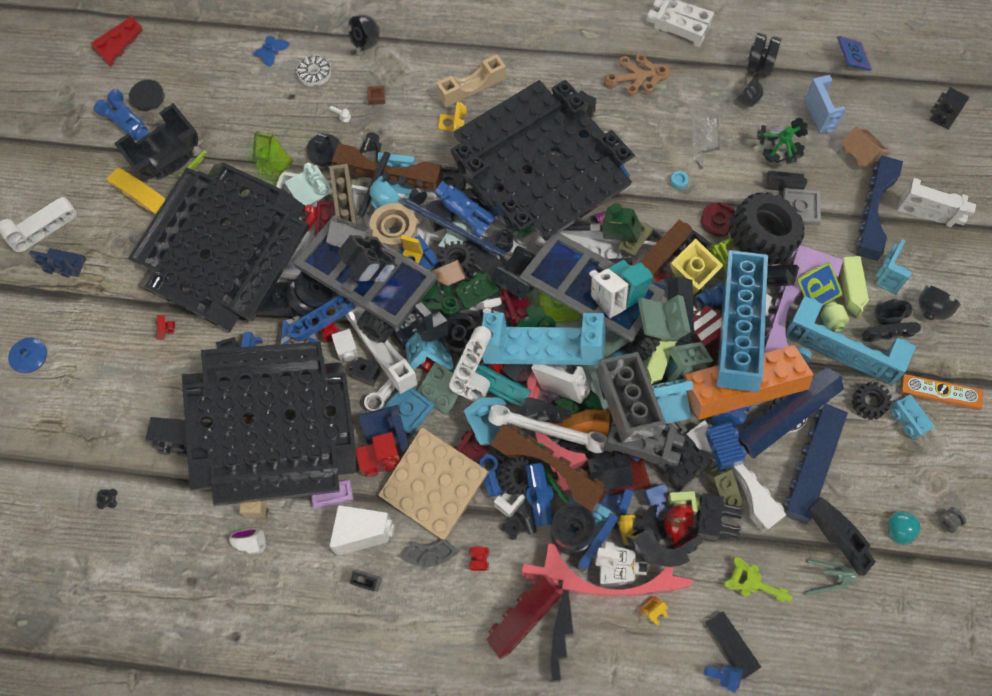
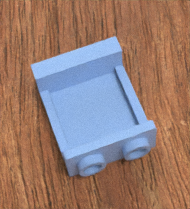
M830 75L814 78L804 99L819 134L824 132L830 133L836 130L846 111L844 106L834 108L827 93L832 82Z

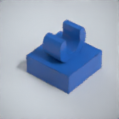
M244 332L241 347L255 346L257 343H263L262 338L254 337L252 332Z

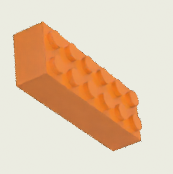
M792 345L764 353L763 379L759 392L716 387L718 366L684 374V379L693 382L694 389L687 390L688 402L697 419L700 420L808 390L814 374L796 346Z

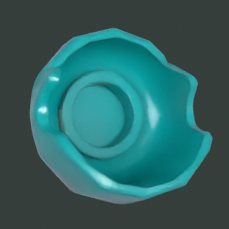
M906 511L895 512L887 522L888 536L895 543L901 545L911 544L920 534V522L912 513Z

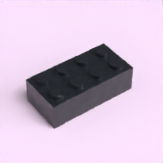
M150 417L145 440L151 447L155 448L162 455L177 453L179 456L187 457L185 420ZM201 421V426L205 428L213 424V422Z

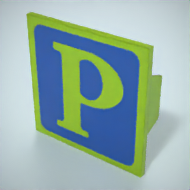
M830 261L810 269L797 279L803 296L814 298L823 305L843 295Z

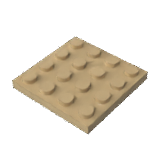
M422 427L378 496L439 538L446 540L490 471Z

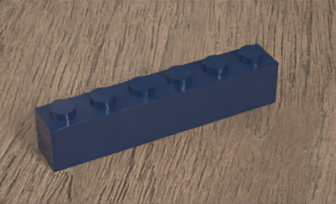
M826 403L821 409L816 410L813 417L816 422L814 426L811 425L807 434L810 439L808 443L804 444L801 454L804 456L802 461H798L795 472L798 473L795 479L792 478L788 488L791 490L790 495L785 497L782 504L783 508H785L786 517L805 525L812 520L807 510L820 496L848 412Z

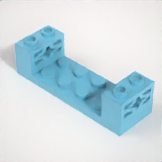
M804 296L794 312L785 332L786 338L890 386L906 372L916 348L909 341L896 338L883 354L881 351L866 347L861 342L852 341L841 333L830 331L823 325H817L814 322L823 304L814 298Z
M484 313L482 326L491 332V339L482 356L484 364L598 365L599 361L604 359L606 335L604 313H583L582 328L507 327L504 313Z

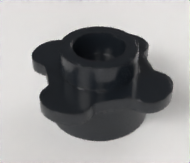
M100 490L97 493V508L100 510L106 507L115 508L117 506V490Z
M511 516L501 526L502 531L507 532L511 540H516L520 533L526 531L525 525L521 524L517 516Z

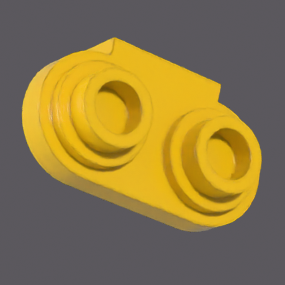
M457 101L455 115L440 114L438 129L455 131L465 125V120L461 118L466 116L467 106ZM450 119L454 124L445 126L443 121Z

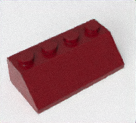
M548 575L537 576L531 583L532 589L528 593L524 591L517 598L519 603L514 609L512 607L507 609L502 615L504 620L500 624L495 623L489 629L488 633L490 635L486 640L500 660L512 653L565 594Z

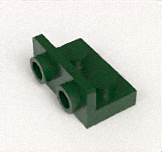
M488 271L484 274L482 272L477 273L472 277L473 280L467 283L463 281L456 286L454 295L459 298L465 310L499 293V289L492 282V277Z

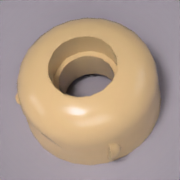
M390 203L375 210L371 216L369 227L373 229L372 237H378L382 243L399 252L403 249L400 240L401 235L415 238L417 236L419 220L404 205ZM393 226L402 228L398 233L391 234L387 232Z

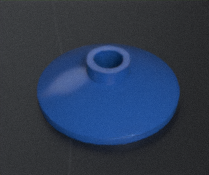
M37 338L21 339L10 349L8 355L9 364L19 373L34 372L44 364L47 358V348Z

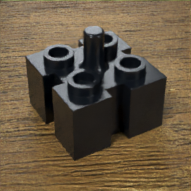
M349 235L338 250L343 263L351 266L349 269L352 272L350 278L353 280L385 282L397 266L391 255L385 253V247L378 237L366 236L363 239L362 236Z
M685 432L681 434L685 436L682 448L671 447V451L681 454L677 466L665 464L664 467L657 466L658 464L652 463L662 475L667 472L671 476L669 482L678 492H682L692 483L695 476L698 478L713 462L702 450L697 452L693 448L696 443Z

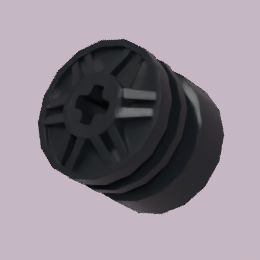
M567 504L561 507L555 513L552 520L551 540L556 548L566 555H579L586 552L592 544L596 531V520L592 512L579 504ZM570 529H573V531L576 532L575 536H573L572 533H569Z

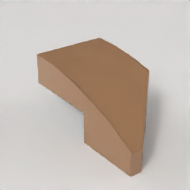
M458 260L431 271L438 275L437 281L447 286L466 278Z

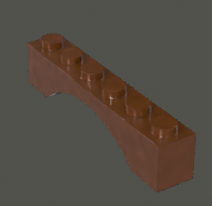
M338 143L332 160L333 166L348 164L350 174L356 177L373 179L379 165L367 159L356 147ZM423 161L407 167L386 166L382 174L384 178L382 181H387L393 185H404L408 188H423L426 192H434L443 176L442 165Z
M511 424L510 427L502 425L491 446L510 457H536L549 463L565 479L573 499L591 512H597L609 492L604 488L605 483L597 478L591 480L587 477L588 472L580 467L574 469L570 466L571 462L563 456L557 458L553 455L555 451L545 445L540 447L536 444L538 440L528 434L526 437L520 434L521 429Z

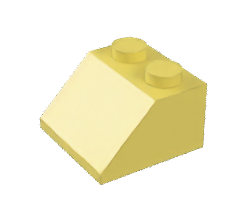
M695 239L670 263L675 278L683 277L693 280L694 296L723 264Z

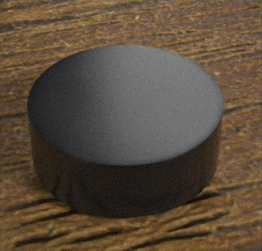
M416 188L409 194L408 200L421 205L426 200L427 193L423 188Z

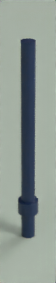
M408 199L405 201V207L483 247L484 251L492 252L502 258L506 255L507 251L495 246L494 242L486 241Z

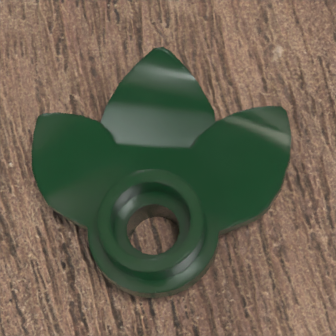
M528 306V316H525L517 323V327H543L542 324L544 322H549L547 327L556 326L554 319L546 315L544 310L538 306Z

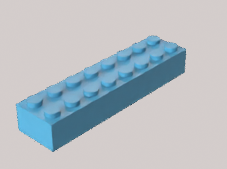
M732 250L728 252L725 266L716 387L759 392L763 379L768 255Z

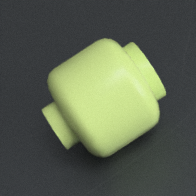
M830 303L823 307L820 317L824 326L834 332L844 330L845 326L849 323V317L844 306Z

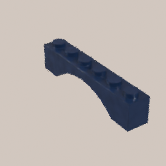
M881 155L878 162L875 161L871 172H874V175L871 176L868 187H871V189L867 192L865 198L867 206L862 211L864 220L860 223L858 232L861 234L855 243L857 256L878 261L884 253L887 236L879 220V201L881 195L892 187L900 177L902 160Z

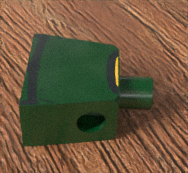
M614 203L607 207L603 218V239L637 243L642 225L635 211L632 208H623L619 203Z

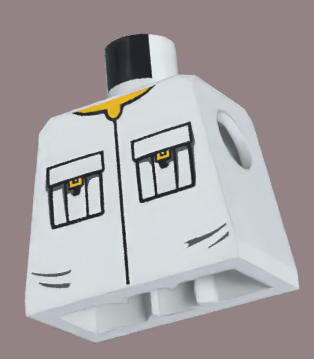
M610 269L600 273L596 270L591 271L587 276V279L592 283L591 296L606 315L611 318L626 310L628 283Z
M614 546L615 551H620L617 568L612 569L600 566L599 587L633 584L635 574H647V562H635V551Z

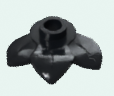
M653 508L647 509L641 519L634 518V530L641 526L651 528L659 543L661 539L667 536L663 527L664 520L658 521Z

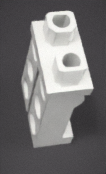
M655 0L653 9L659 12L650 10L647 21L654 23L655 30L660 29L665 32H672L694 41V45L700 47L712 24L714 12L677 0Z
M913 178L900 196L897 209L899 212L939 223H946V226L952 227L955 223L964 225L967 222L968 216H972L975 213L976 204L968 202L967 195L947 194L920 185L921 180Z

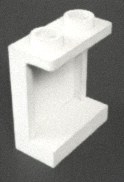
M533 364L532 370L541 389L578 403H582L583 399L589 395L590 385L582 367L578 366L574 374L571 375L555 369L551 364Z

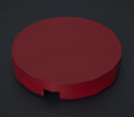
M723 202L709 204L704 208L701 215V224L704 230L714 236L729 235V222L735 209Z

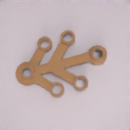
M639 54L636 57V64L649 69V71H645L630 63L628 57L623 56L620 58L619 66L633 73L622 75L608 73L605 76L604 85L609 89H613L617 86L618 82L636 80L633 84L628 85L626 91L627 95L635 96L646 78L653 77L650 82L644 84L643 88L645 93L650 94L659 81H665L669 77L670 69L666 65H655L646 60L647 57L644 54Z

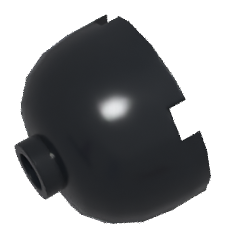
M356 15L350 18L348 26L351 25L349 36L356 48L360 47L362 51L373 47L378 42L380 27L376 21L368 15Z
M926 285L919 296V307L924 312L923 316L931 321L934 319L945 320L952 317L961 304L957 299L954 301L950 300V294L934 286L928 287Z
M454 314L446 319L449 334L441 339L448 349L455 352H464L473 331L479 326L470 316Z

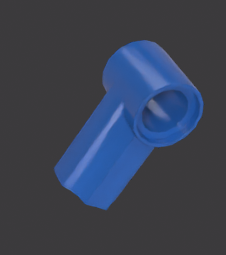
M485 455L481 458L480 465L483 467L489 461L495 465L493 469L488 470L490 472L484 480L489 497L506 493V491H502L503 486L498 484L501 480L497 479V476L500 475L497 472L499 469L497 459L492 455Z

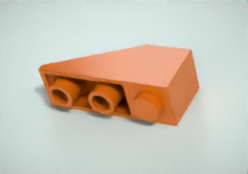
M589 409L573 414L571 418L563 420V423L555 425L587 434L593 431L600 432L608 438L610 411Z

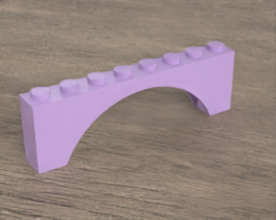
M801 245L797 251L791 254L789 261L792 262L791 265H798L799 271L794 286H780L779 293L782 294L780 298L776 299L773 307L776 309V312L771 314L769 319L773 328L764 338V353L788 347L785 334L787 312L793 301L802 294L797 279L802 277L803 273L814 267H819L830 261L837 278L843 263L842 259Z

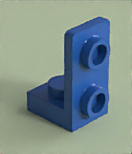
M607 489L609 492L601 505L610 511L626 515L634 491L626 489L624 493L613 489Z

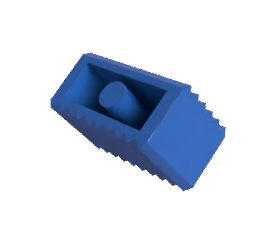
M731 422L707 428L705 435L718 470L741 465L745 460L746 451L743 445L740 446L737 428L733 427Z

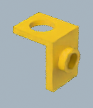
M401 235L400 240L404 248L402 255L414 257L415 262L419 264L424 253L419 239Z

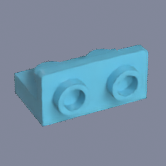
M911 394L895 401L890 406L893 417L899 420L905 433L911 436L913 440L935 427Z

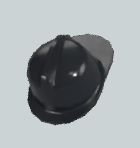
M762 69L754 75L744 91L736 98L748 107H753L763 96V87L757 79Z

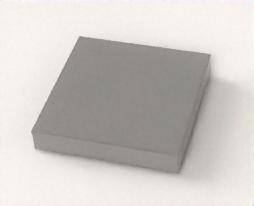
M784 188L782 199H787L792 207L795 206L798 210V215L800 214L802 217V223L819 226L821 223L820 191Z

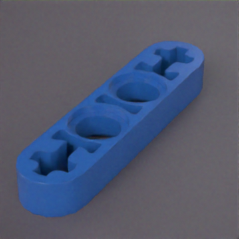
M339 295L292 323L288 333L295 341H302L348 314L357 305L351 301L349 304H346L347 299ZM330 308H336V312L333 315H327V311ZM313 318H319L318 324L310 325Z

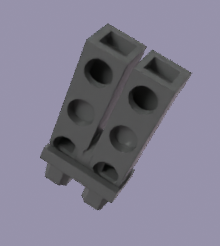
M613 420L604 450L609 452L615 450L643 458L651 463L658 464L657 466L664 467L665 464L677 466L681 454L671 451V447L681 449L685 436L676 433V427L670 426L669 428L665 426L660 435L622 443Z

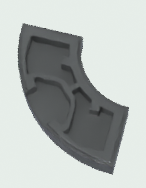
M444 539L432 545H421L413 541L401 556V559L415 566L433 567L449 561L459 550Z

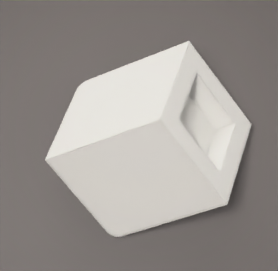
M504 493L502 497L498 496L496 498L494 507L510 519L518 510V507L524 503L525 496L523 494L511 495Z

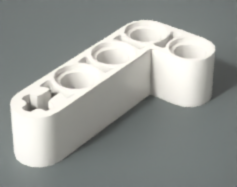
M62 197L18 225L10 219L0 221V234L15 252H23L73 220L77 215V211L68 199Z
M483 326L476 327L449 383V387L453 392L474 402L479 398H485L490 387V382L487 378L475 373L491 339L490 330Z

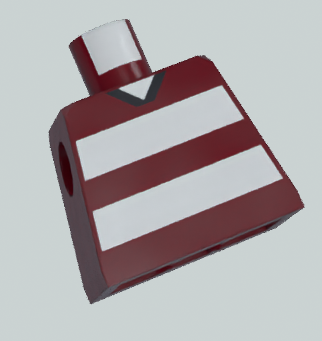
M706 306L700 311L694 307V332L690 339L693 343L702 342L705 349L720 339L722 316L711 307Z

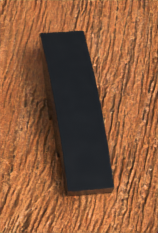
M564 591L565 594L562 597L557 612L552 636V683L561 682L559 660L567 659L565 637H573L569 591Z

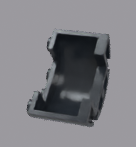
M174 103L159 112L165 123L158 126L148 135L135 142L128 133L114 143L135 172L143 178L151 179V176L162 178L178 171L194 155L193 149L198 146L199 138L197 131Z

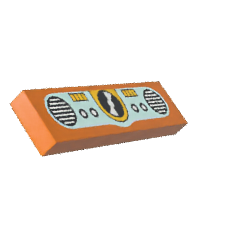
M906 374L902 376L900 391L902 395L908 396L911 394L912 397L975 410L982 409L983 390Z

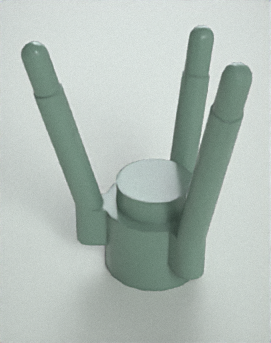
M807 559V563L835 569L823 570L822 573L834 575L835 581L839 582V584L806 591V596L836 589H847L848 585H854L856 582L854 568Z

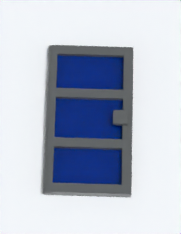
M334 215L293 262L294 267L398 330L414 310L415 305L421 301L436 282L438 275L382 243L385 247V253L390 254L397 264L385 282L351 279L350 274L352 272L349 270L351 266L343 263L342 258L338 254L340 247L326 242L331 220L340 218Z
M559 232L549 238L520 275V278L532 287L582 315L583 313H604L605 328L631 343L643 327L639 302L609 318L591 296L592 283L587 279L588 274L593 270L600 273L615 265V263ZM650 283L645 299L660 302L665 294V290Z

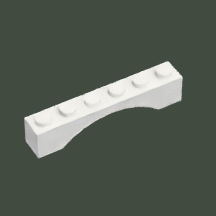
M357 305L354 310L345 316L396 389L402 394L417 385L415 372L405 358L391 346L388 340L385 343H379L377 340L374 341L371 337H367V334H363L362 330L358 328L359 326H357L356 322L365 310Z
M704 420L688 432L687 435L696 443L693 448L697 452L702 450L711 460L715 461L705 435L707 428L713 426L707 424ZM743 463L730 467L746 495L750 519L764 534L786 515L783 506L773 500L769 490L765 486L760 485L756 480V475L751 470H747Z

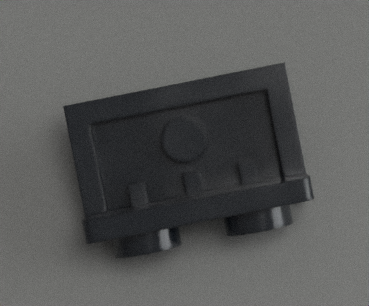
M532 397L525 398L526 417L552 424L563 423V420L571 418V410L561 408L555 406L554 403Z

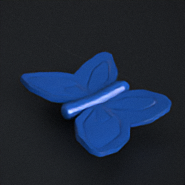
M269 35L266 37L265 44H262V48L254 51L253 55L262 57L263 62L271 67L275 60L274 54H278L277 50L287 49L290 44L286 40H276L273 36Z

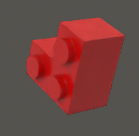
M392 432L372 437L374 444L356 448L359 468L363 476L373 477L381 471H394L400 462Z

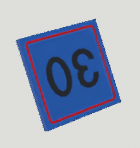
M837 36L847 65L871 71L872 69L862 43Z

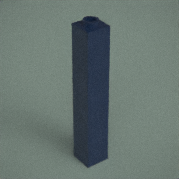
M828 367L824 368L812 378L808 390L790 394L741 431L738 438L740 446L743 445L746 453L754 459L844 390L841 374Z

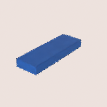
M611 513L578 564L577 569L582 572L586 571L598 552V548L601 547L618 520L617 516Z

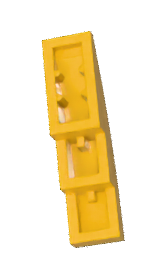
M119 167L106 178L110 185L118 188L124 195L133 199L136 204L154 214H157L166 200L145 183Z

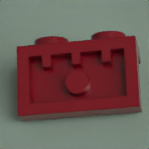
M501 287L499 297L501 298V303L505 304L507 309L504 310L506 320L511 322L512 327L517 326V323L522 318L528 316L527 307L530 306L528 297L522 300Z
M473 429L467 430L461 438L462 442L460 445L454 447L478 464H480L481 458L492 448L491 444L480 445L475 438Z

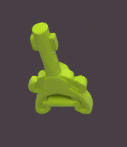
M733 558L735 569L731 579L723 584V588L734 591L741 590V595L744 597L755 593L759 589L776 597L775 600L781 603H790L792 601L793 595L788 594V590L781 587L777 589L761 582L762 576L758 573V566L752 565L749 567L741 558ZM744 571L746 573V580L743 584H740L739 580Z

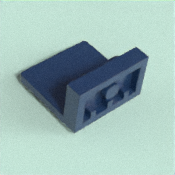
M49 248L47 254L32 250L29 253L34 262L39 264L44 272L53 274V272L59 273L67 278H70V276L78 278L86 260L84 255Z
M398 405L359 415L367 445L374 444L372 437L392 432L395 444H400L401 451L408 450V440Z

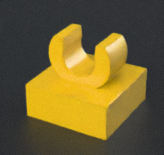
M653 596L639 608L642 615L656 625L660 624L657 620L658 616L668 617L665 611L668 609L667 605L656 596Z

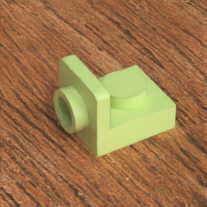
M695 491L670 493L667 497L668 506L690 505L694 510L693 516L700 509L699 498L695 497Z

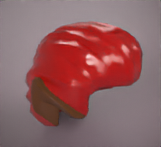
M680 504L671 508L666 513L663 523L664 532L667 533L673 544L677 543L689 532L687 525H694L692 515L694 510L690 505Z

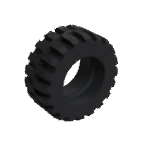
M758 192L745 198L731 215L729 234L733 238V244L739 248L740 252L768 255V265L779 264L785 261L800 246L804 239L805 227L804 223H802V217L800 214L798 215V210L795 206L792 207L787 199L783 200L781 196L773 195L770 192L765 194L764 192ZM759 222L769 227L774 235L767 232Z

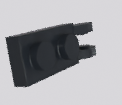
M917 322L873 326L866 329L862 333L863 340L871 339V342L882 340L884 337H889V339H896L901 336L909 338L918 333L921 326Z

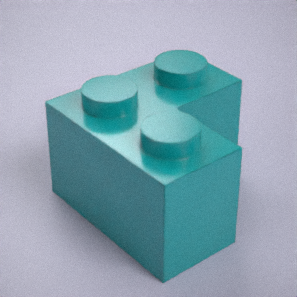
M622 260L608 268L628 283L626 309L636 304L640 298H645L653 275L641 262L630 266L625 260Z

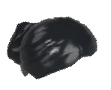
M891 299L882 304L878 303L874 310L876 319L883 325L900 323L903 318H908L913 312L912 305L909 302L898 299Z

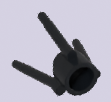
M368 132L359 152L362 154L366 153L367 150L374 151L377 149V164H379L378 154L381 153L382 143L379 142L380 137L376 133Z

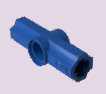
M542 462L526 465L529 482L526 498L533 505L536 527L551 525L553 516L550 501L553 499V489L547 484L544 464Z

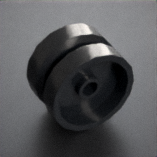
M758 32L755 42L751 46L746 70L756 72L761 62V74L770 76L782 38L772 36L768 46H765L767 35Z
M302 271L287 289L289 304L295 311L304 316L334 299L336 295L335 291Z

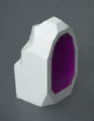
M257 528L236 531L229 537L231 546L242 552L257 554L263 553L266 548L264 532Z

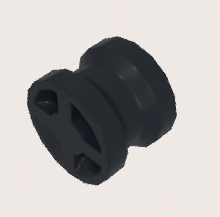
M508 230L498 231L495 235V246L507 251L506 253L510 252L513 249V234Z

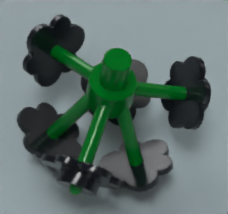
M798 117L796 120L791 121L792 126H787L785 129L781 125L776 126V128L772 127L770 128V133H766V125H762L761 129H758L757 140H760L761 145H764L766 137L768 141H771L772 145H776L774 150L766 148L763 150L762 155L768 162H786L787 165H793L797 162V159L804 155L805 146L799 142L793 143L792 141L793 134H796L798 138L808 134V124L802 118ZM786 144V158L780 160V156L776 152L781 145Z

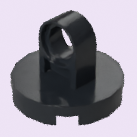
M322 132L314 136L306 147L310 161L320 167H326V165L331 164L338 143H340L338 138Z

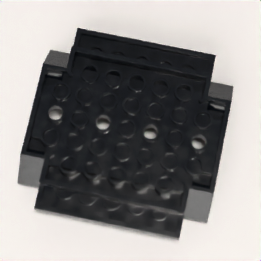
M566 79L551 88L552 93L538 80L454 131V136L460 144L451 149L460 174L506 228L521 232L529 227L532 231L536 230L545 242L557 232L560 233L629 187L632 183L619 166L633 159L635 154L613 130L604 133L586 113L588 103ZM584 133L587 135V138H581L579 134ZM551 151H558L560 155L554 156L551 154ZM527 168L530 169L532 173L525 174L522 170ZM501 187L503 191L496 192L493 188Z
M224 162L214 164L208 175L199 170L196 172L186 167L128 257L131 262L147 269L138 286L168 302L172 301L194 312L198 317L228 332H231L240 316L253 322L310 228L308 223L299 219L306 206L285 190ZM244 190H249L248 195L241 196ZM229 220L230 224L223 228V222ZM205 252H210V256L207 259H202ZM190 283V289L183 291V286Z
M321 342L201 350L202 373L182 374L190 491L212 489L213 506L337 493L340 491L338 475L356 473V444L346 372L341 362L325 364ZM332 408L336 411V414L328 416L325 410ZM286 412H293L296 417L293 420H288L284 414ZM251 415L255 421L247 424L243 421V418ZM210 419L213 424L205 428L201 426V421Z

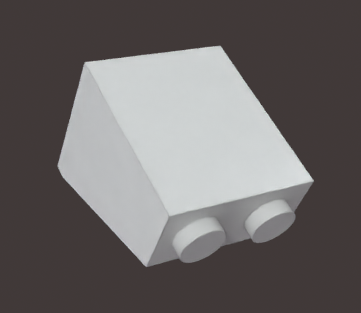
M338 505L330 548L336 555H344L387 543L389 536H393L394 524H392L388 513Z

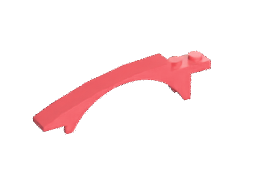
M532 371L527 380L528 389L532 390L529 397L538 399L541 387ZM535 431L538 443H542L555 451L553 455L557 458L563 456L571 462L570 466L574 469H577V467L582 469L588 466L589 459L585 454L562 448L548 438L546 434ZM551 466L553 472L558 474L559 479L556 481L560 489L564 490L567 495L572 494L565 479Z
M551 543L548 545L544 568L524 564L522 576H526V580L534 581L539 575L541 577L548 575L557 585L559 583L563 584V591L595 597H638L689 588L693 584L691 579L672 576L673 567H666L653 580L635 588L624 590L601 588L577 576L562 560L555 544Z

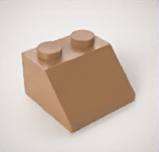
M855 126L840 142L844 146L842 149L847 154H852L856 158L854 161L860 167H871L875 161L878 162L881 155L887 156L891 153L867 128Z

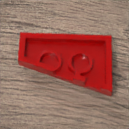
M131 16L90 44L104 61L112 67L115 64L114 60L118 56L121 57L124 53V48L132 44L143 29Z

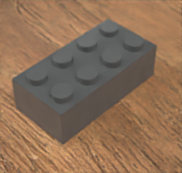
M635 352L600 360L596 374L621 442L626 443L660 435L666 426V422L639 353Z

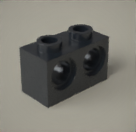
M950 87L946 93L942 92L938 98V103H935L930 111L933 115L929 120L949 130L968 101L969 96Z

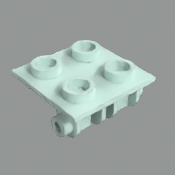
M310 163L304 165V172L285 181L294 198L305 206L307 204L311 205L333 193L332 188L318 167Z

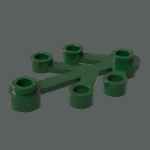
M405 264L400 265L397 269L399 280L403 282L408 281L418 288L422 281L412 275L413 269ZM437 280L421 299H433L437 303L419 302H422L429 311L441 310L447 315H454L459 310L457 299L452 297V284L449 286H444L443 283L440 284V289L444 291L443 297L438 293ZM403 291L401 301L406 303L409 298L404 296L411 297L414 292Z

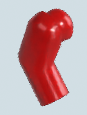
M307 204L304 212L308 216L304 222L310 225L308 229L310 231L316 221L317 208Z

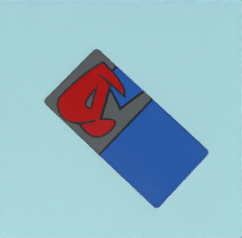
M662 270L653 279L652 284L665 290L666 293L667 281L671 279L673 273Z

